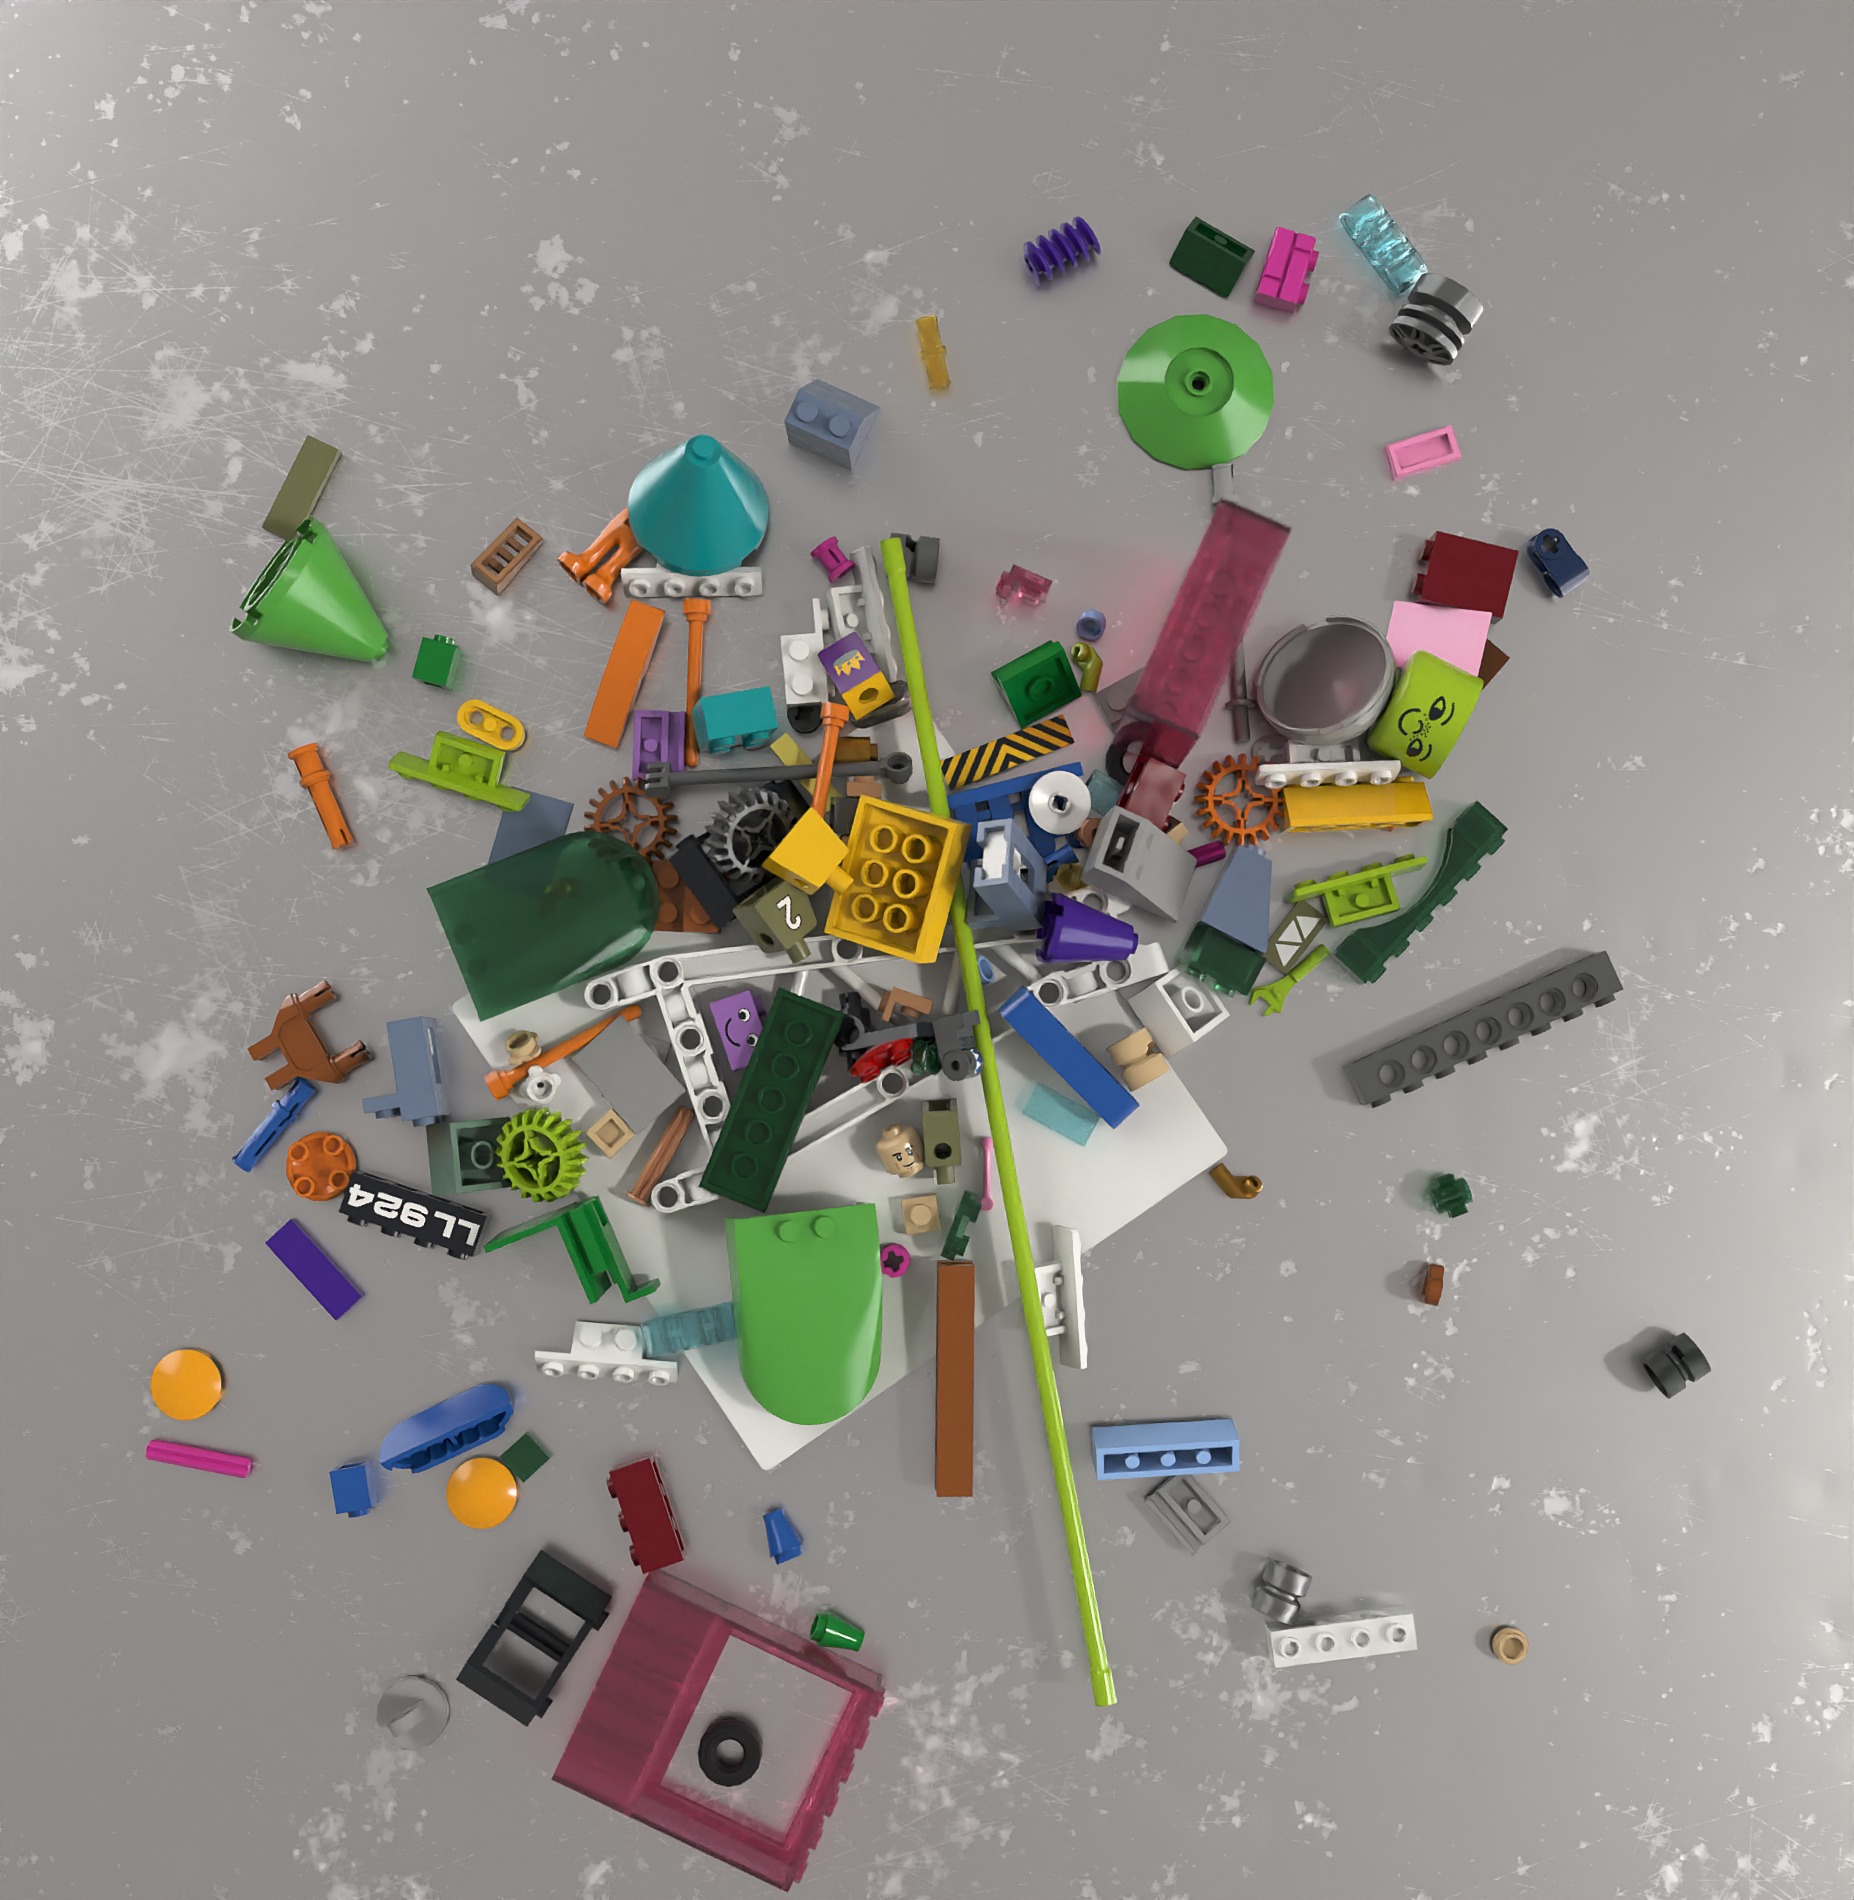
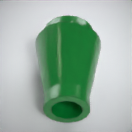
M827 1611L826 1614L818 1612L812 1623L809 1639L816 1641L817 1646L848 1649L858 1652L863 1643L865 1632L855 1628L830 1611Z

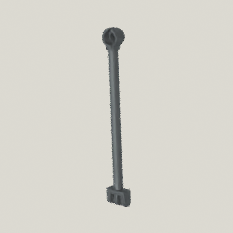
M894 752L886 758H880V761L833 763L831 778L881 775V778H888L894 784H904L913 774L912 759L906 753ZM670 762L649 763L646 770L644 794L650 798L670 797L671 786L815 779L819 764L672 772Z

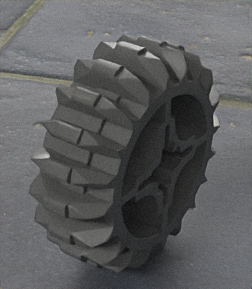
M741 787L739 794L728 792L729 802L717 801L720 811L718 813H709L711 818L714 819L713 825L704 826L706 831L711 833V836L704 840L705 845L711 848L707 853L709 859L715 861L714 865L716 868L724 872L726 877L732 880L737 879L742 883H749L750 880L762 882L763 875L774 877L772 872L761 865L793 828L794 824L791 821L795 815L792 811L787 810L789 804L770 790L766 791L761 787H754L753 789ZM747 830L751 832L752 834L757 836L758 839L756 840L750 837L749 835L745 834L744 831Z

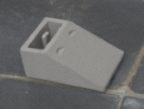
M1115 805L1100 821L1080 881L1176 923L1198 860L1148 819Z

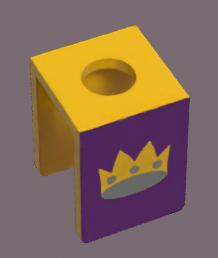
M857 632L850 633L818 653V658L856 720L896 697Z

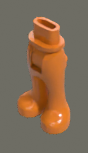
M628 507L608 524L600 536L585 551L578 555L565 551L557 558V562L577 584H583L585 590L603 604L610 599L612 584L621 573V568H625L642 551L630 528ZM619 545V549L596 573L590 574L603 557L614 546Z

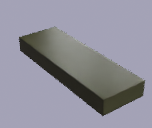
M307 435L261 528L289 542L296 536L300 537L301 533L296 531V528L311 515L342 452Z

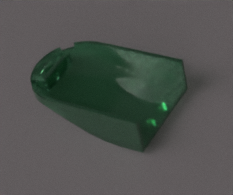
M580 831L557 837L427 888V892L434 904L478 1012L480 1022L487 1021L625 964L636 956L650 939L658 920L660 905L655 876L642 855L628 843L606 833L594 831Z

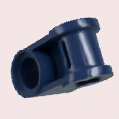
M1554 528L1545 529L1528 541L1526 546L1528 558L1543 576L1548 588L1557 597H1564L1590 578V571L1586 563L1576 554L1559 530ZM1548 541L1551 547L1548 551L1544 552L1541 546Z

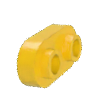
M468 700L458 710L457 721L462 730L502 751L516 750L524 742L525 729L518 719L481 700ZM475 713H481L483 716L481 723L477 725L472 724V716ZM507 728L513 729V737L509 740H504L502 737L503 731Z

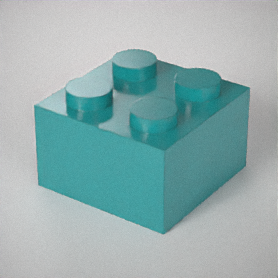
M770 686L703 697L698 700L691 710L699 752L709 750L710 755L730 752V747L742 744L744 749L764 746V741L769 740L770 736L778 729Z

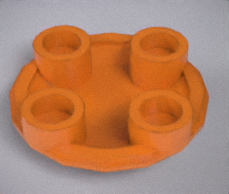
M313 1132L302 1137L298 1142L293 1143L289 1147L286 1159V1175L291 1187L298 1196L311 1201H328L340 1196L347 1189L351 1174L355 1171L356 1159L351 1147L342 1137L330 1132Z

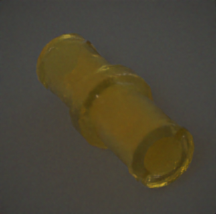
M935 315L921 317L915 320L918 328L922 348L919 351L920 359L925 362L929 389L938 390L949 387L951 382L944 357L947 354L946 346L941 343L937 317Z
M1077 863L1061 866L1057 871V881L1063 888L1070 891L1084 888L1087 883L1080 881L1084 867ZM1075 873V878L1071 881V875Z

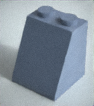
M816 379L798 390L784 423L789 443L852 471L880 411V407Z
M1247 843L1246 847L1239 845L1231 851L1194 925L1256 957L1265 954L1268 948L1272 861L1264 857L1266 851Z

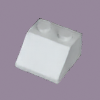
M1191 957L1127 1000L1135 1015L1140 1019L1144 1027L1147 1028L1156 1046L1161 1050L1166 1059L1194 1043L1230 1016Z

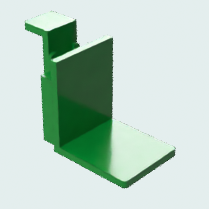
M598 1195L578 1203L574 1202L501 1231L483 1246L485 1252L488 1253L557 1225L590 1305L596 1303L612 1286L606 1270H608L613 1283L618 1284L625 1303L651 1294L661 1285L659 1278L636 1286Z

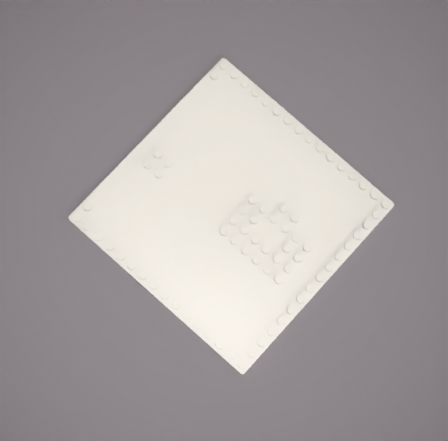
M907 694L845 737L870 736L871 743L878 744V761H880V758H886L894 752L908 754L912 759L913 774L906 783L894 784L888 778H881V775L871 776L875 777V783H882V800L931 812L910 694ZM933 721L940 761L955 756L956 753ZM820 754L811 760L814 764H819ZM943 775L946 795L978 787L976 782H972L950 791ZM854 776L833 777L830 783L843 798H846L847 782H854ZM797 779L791 780L811 807L813 797ZM986 800L974 803L976 812L988 809ZM950 809V817L955 818L953 810ZM825 812L824 821L829 826L830 813L827 814ZM988 818L979 822L991 821V819ZM848 824V834L851 833L853 824ZM746 830L750 837L758 839L757 836ZM835 833L838 837L842 835L840 833ZM708 846L703 847V850L706 852V854L711 849ZM672 854L663 861H669L668 859L671 858L674 854ZM963 862L960 871L968 907L970 871L967 868L966 862ZM650 869L453 1004L452 1009L493 1071L496 1069L499 1072L504 1069L509 1071L517 1067L510 1065L508 1062L510 1054L505 1049L506 1040L513 1033L520 1030L537 1033L539 1037L537 1045L541 1047V1053L629 1007L621 1006L609 1011L591 1008L585 1001L584 991L589 982L594 979L662 956L754 945L756 942L737 918L728 923L727 927L722 926L721 934L650 931L652 869ZM730 879L729 886L738 896L757 885L758 882L750 880L749 883H742L737 879ZM825 882L813 895L807 894L817 919V925L803 938L831 935L825 933L824 929L835 891ZM1046 885L1045 900L1052 899L1049 895L1051 891ZM950 910L947 920L951 919ZM1036 929L1021 930L1018 933L1023 936H1031L1035 933ZM849 940L842 941L838 947V954L843 959H851L858 952L857 944ZM1042 941L1010 945L1045 977L1051 973L1086 963L1046 964L1039 962L1036 957V949H1042ZM991 948L975 950L976 957H985L990 962L994 972L993 982L982 986L986 1011L1011 997L1021 986L1024 985L1027 988L1032 985ZM954 953L937 955L935 963L918 964L901 959L848 967L881 996H883L884 991L891 993L894 986L934 1001L930 1014L922 1012L920 1019L900 1012L901 1004L896 1003L894 1006L912 1023L932 1022L931 1019L939 1018L942 1014ZM672 962L663 965L660 971L661 978L665 982L674 981L678 976L677 966ZM830 969L809 971L804 997L839 1011L841 1010L839 995L845 993L846 997H848L847 992H855ZM794 973L694 986L732 1102L746 1067L732 1071L709 1004L751 990L754 996H761L768 1015L778 988L791 991ZM963 982L956 1014L968 1012ZM1048 983L1040 987L1039 997L1043 1002L1050 1004L1058 999V989L1053 984ZM606 985L596 988L594 991L596 1003L604 1005L610 1000L611 991ZM1118 989L1078 1003H1069L1050 1011L1140 1104L1116 1129L1109 1126L1017 1031L993 1044L1034 1265L1054 1261L1052 1226L1061 1225L1078 1230L1081 1242V1256L1226 1156L1228 1151L1224 1142L1156 1044L1152 1050L1162 1054L1170 1070L1137 1090L1129 1091L1121 1077L1122 1066H1115L1106 1048L1144 1026ZM657 996L635 1003L640 1006L642 1012L638 1018L629 1022L638 1034L672 1043ZM861 997L862 1007L870 1010L871 1024L875 1027L876 1031L895 1027L890 1022L882 1021V1015ZM767 1015L761 1016L763 1024L765 1023ZM858 1028L851 1034V1043H854L859 1037ZM689 1029L684 1033L682 1038L684 1046L691 1050L700 1044V1034L695 1029ZM671 1044L665 1066L686 1091L644 1130L635 1135L611 1159L586 1134L613 1107L604 1097H601L600 1091L572 1060L584 1047L542 1069L548 1073L556 1072L561 1077V1084L556 1087L552 1101L548 1104H541L532 1100L529 1096L524 1097L521 1095L520 1085L525 1083L528 1077L515 1083V1088L509 1090V1095L522 1113L529 1108H537L539 1110L543 1107H549L551 1113L561 1111L562 1121L573 1119L570 1127L573 1131L582 1130L577 1138L579 1142L587 1143L586 1147L581 1150V1153L589 1158L586 1163L582 1164L587 1171L584 1176L579 1178L581 1183H579L578 1187L574 1188V1191L581 1201L592 1196H599L636 1283L640 1285L659 1278L661 1285L655 1292L646 1295V1298L756 1461L764 1470H770L936 1355L937 1260L973 1261L975 1265L974 1329L1021 1297L994 1147L991 1149L990 1198L993 1200L994 1205L991 1210L984 1211L979 1204L981 1198H983L984 1149H982L980 1143L984 1137L992 1138L980 1074L970 1079L952 1081L942 1073L787 1162L766 1213L725 1197L672 1213H663L654 1207L651 1197L648 1200L651 1206L647 1207L625 1195L626 1191L631 1192L678 1106L684 1105L695 1112L673 1044ZM835 1044L832 1046L806 1114L862 1083L859 1077L850 1076L849 1072H847V1058L839 1056V1050ZM916 1045L912 1046L910 1049L911 1054L920 1048ZM891 1063L890 1065H888V1066H886V1067L880 1069V1072L883 1071L884 1069L890 1067V1066L893 1065V1064ZM890 1073L884 1077L882 1085L886 1092L895 1094L902 1089L903 1080L898 1074ZM539 1082L537 1084L538 1087H542L544 1085L543 1082ZM711 1096L706 1100L704 1106L707 1114L713 1117L720 1115L723 1110L721 1099ZM956 1098L961 1165L954 1166L955 1182L945 1185L934 1184L933 1167H926L925 1161L923 1162V1169L906 1178H899L898 1175L887 1173L876 1151V1143L883 1136L881 1131L895 1123H900L902 1127L912 1126L918 1130L924 1143L921 1101ZM696 1113L658 1184L677 1177L678 1174L708 1164L710 1155ZM940 1143L936 1145V1148L938 1149H945L948 1147V1144L946 1143ZM667 1186L661 1190L660 1199L663 1204L674 1206L678 1200V1194L674 1188ZM936 1194L941 1230L906 1235L901 1199ZM857 1202L875 1203L880 1251L888 1244L897 1243L905 1247L910 1256L909 1266L903 1275L891 1278L882 1273L881 1361L876 1380L863 1401L851 1412L837 1420L819 1425H800L782 1420L764 1409L753 1398L742 1378L738 1359L724 1218L742 1219L856 1205ZM894 1251L888 1252L889 1257L884 1261L885 1265H892L894 1270L899 1269L900 1261L904 1260L903 1256H896Z

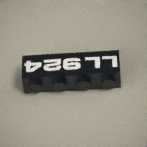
M361 1170L352 1172L339 1209L340 1213L348 1215L347 1221L367 1227L370 1222L382 1226L380 1232L396 1238H401V1235L405 1234L414 1237L413 1243L429 1249H434L435 1245L448 1249L447 1255L461 1260H467L468 1256L474 1257L479 1255L493 1215L439 1196H432L430 1193Z

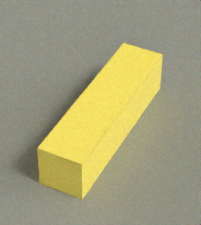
M787 732L770 745L771 750L785 766L814 764ZM816 778L797 779L813 797ZM831 783L825 808L827 814L830 813L831 797L843 798Z

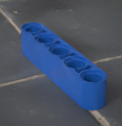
M1024 985L997 1009L1001 1016L1113 1129H1116L1140 1106L1136 1099Z

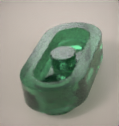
M966 1189L964 1190L940 1256L954 1261L956 1255L963 1257L970 1238L964 1235L969 1221L976 1223L982 1207V1203L977 1202L978 1194Z

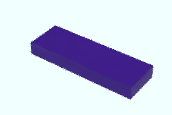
M294 1218L290 1219L265 1242L336 1321L365 1296Z

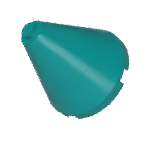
M708 435L694 436L654 457L638 473L630 490L628 518L637 544L642 550L645 548L651 555L657 558L660 566L682 575L713 576L735 569L741 565V561L753 550L756 551L767 528L768 499L759 477L744 461Z

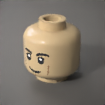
M895 1123L881 1131L883 1136L876 1143V1151L887 1173L898 1175L899 1178H906L923 1169V1162L925 1161L924 1143L915 1127H902L900 1123Z

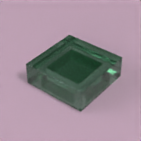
M529 1431L500 1456L523 1483L551 1458Z

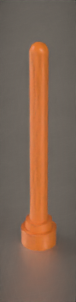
M698 598L683 599L682 614L686 615V621L689 622L685 764L688 767H694L698 764L699 749L691 710L701 698L703 623L707 622V616H710L711 601Z
M829 702L822 703L820 719L823 720L822 726L825 727L811 806L823 820L839 730L843 729L844 724L848 723L850 712L848 706Z
M633 1004L539 1054L528 1062L522 1063L509 1071L505 1069L500 1072L497 1069L484 1076L485 1082L494 1098L498 1101L510 1094L509 1090L515 1088V1083L529 1076L528 1070L531 1066L539 1065L542 1069L588 1045L619 1015H622L629 1023L638 1018L642 1010L640 1006Z

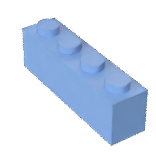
M1233 1419L1092 1427V1459L1097 1480L1240 1471L1239 1437Z

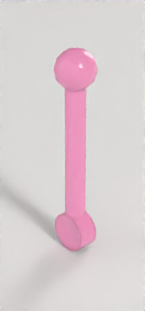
M984 1137L980 1143L982 1149H984L983 1198H981L979 1204L982 1210L989 1211L994 1205L993 1200L990 1198L991 1149L994 1146L991 1137Z

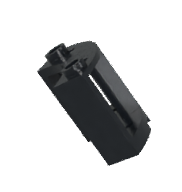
M784 780L779 783L770 781L761 787L766 791L770 790L776 793L779 798L789 804L787 810L792 811L795 815L791 821L794 825L810 808L791 780ZM706 832L697 838L694 834H691L676 845L679 851L668 860L719 929L737 918L732 911L736 906L773 877L763 875L762 882H758L757 885L737 896L703 850V847L706 846L704 840L710 837L711 833Z
M540 1550L494 1623L499 1627L494 1624L490 1626L456 1680L528 1727L535 1715L542 1719L553 1702V1699L548 1696L590 1630L593 1628L599 1631L610 1614L605 1610V1607L612 1596L543 1550ZM534 1587L586 1621L571 1645L519 1611ZM506 1629L558 1662L535 1700L483 1666Z

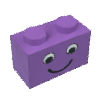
M751 990L709 1004L732 1071L747 1067L764 1025L761 1016L767 1015L761 996H754Z

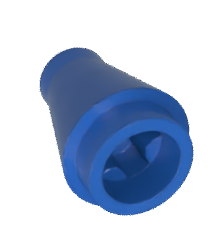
M782 1508L762 1516L766 1527L770 1558L774 1557L777 1565L803 1555L800 1547L803 1543L789 1523Z

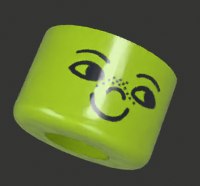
M1417 650L1413 652L1396 676L1393 695L1379 719L1370 726L1367 735L1369 748L1390 760H1400L1402 766L1427 779L1433 778L1447 759L1465 728L1481 694L1484 680L1428 651Z

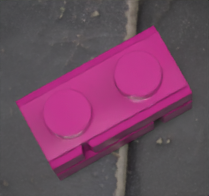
M1276 227L1253 302L1287 313H1293L1297 303L1304 305L1310 284L1304 283L1306 272L1314 271L1319 256V251L1313 250L1316 242L1315 237Z

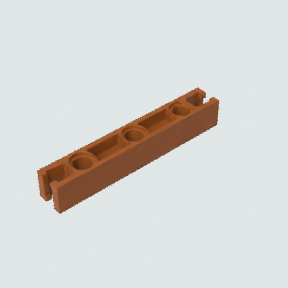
M937 1260L935 1490L937 1497H972L975 1265L972 1260Z

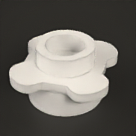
M539 1065L531 1066L528 1070L529 1076L526 1082L520 1085V1093L522 1096H529L532 1100L541 1104H548L552 1101L556 1087L561 1084V1077L556 1072L548 1073L542 1070V1067ZM539 1082L544 1083L542 1087L537 1086Z

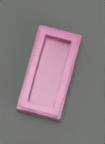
M1452 425L1398 441L1383 448L1394 481L1460 461L1462 458Z

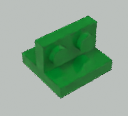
M1049 640L991 672L995 684L1007 700L1014 718L1021 729L1082 696L1065 650L1059 641L1053 643L1052 640Z

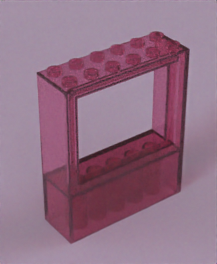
M1221 497L1111 744L1137 756L1152 757L1176 770L1179 768L1203 731L1292 530L1291 527Z
M657 1569L648 1573L551 1780L788 1893L793 1882L799 1884L808 1865L806 1862L810 1853L808 1849L815 1850L820 1841L825 1821L823 1816L830 1817L839 1798L837 1796L840 1789L838 1784L839 1782L846 1784L854 1766V1763H852L855 1757L854 1750L861 1751L870 1731L868 1730L870 1715L876 1718L885 1699L883 1695L886 1689L882 1687L883 1675L823 1646H817L816 1643L661 1569ZM730 1635L852 1693L783 1843L660 1785Z

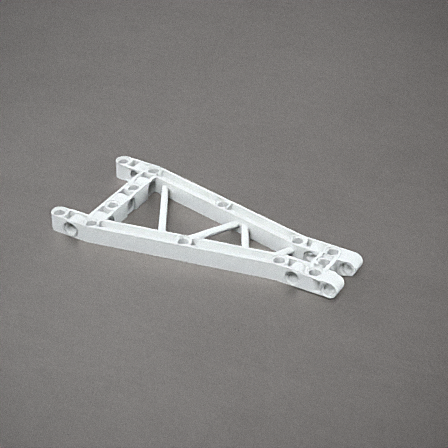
M1088 886L1064 894L1083 903L1086 896L1096 895L1102 901L1101 912L1117 919V915L1125 913L1130 907L1135 906L1094 886ZM951 919L946 921L937 954L954 953L941 1017L956 1014L963 982ZM1006 926L971 929L975 950L987 948L994 950L1032 984L1027 989L1049 1011L1069 1003H1078L1170 971L1160 941L1149 945L1138 944L1134 954H1130L1126 960L1117 961L1125 968V975L1119 981L1111 980L1106 973L1107 965L1111 961L1086 962L1051 973L1045 977L1010 947V945L1042 941V939L1036 938L1037 929L1031 936H1023L1018 931L1010 932ZM834 935L803 938L811 954L797 963L791 962L786 951L766 954L757 944L668 955L648 962L637 963L617 970L615 973L594 979L586 986L584 997L586 1003L591 1008L609 1011L657 996L711 1157L732 1105V1099L694 986L794 973L790 992L804 997L809 971L830 969L855 992H858L874 1009L878 1010L882 996L848 966L901 960L903 958L856 943L858 947L857 954L851 959H843L838 954V947L846 939ZM672 962L678 968V976L672 982H665L660 975L661 968L666 963ZM1048 983L1053 984L1058 989L1059 994L1058 999L1050 1004L1043 1002L1039 997L1040 987ZM601 985H606L611 991L610 1000L604 1005H599L594 999V991ZM1008 999L987 1010L993 1044L1016 1031L997 1011ZM894 1007L889 1020L891 1024L895 1027L912 1024ZM695 1029L700 1034L701 1041L698 1047L690 1050L684 1046L682 1038L686 1031ZM936 1041L916 1045L920 1049L912 1053L913 1057L906 1063L897 1067L891 1065L881 1071V1075L867 1083H860L806 1114L786 1163L944 1073ZM890 1073L898 1074L903 1080L902 1089L895 1094L886 1092L882 1085L884 1077ZM711 1096L718 1097L723 1103V1110L716 1117L710 1116L705 1111V1102ZM704 1165L657 1184L652 1190L651 1200L658 1211L672 1213L690 1206L695 1207L723 1196L698 1187L707 1165ZM669 1186L676 1190L678 1200L674 1206H667L662 1203L660 1192L664 1187Z

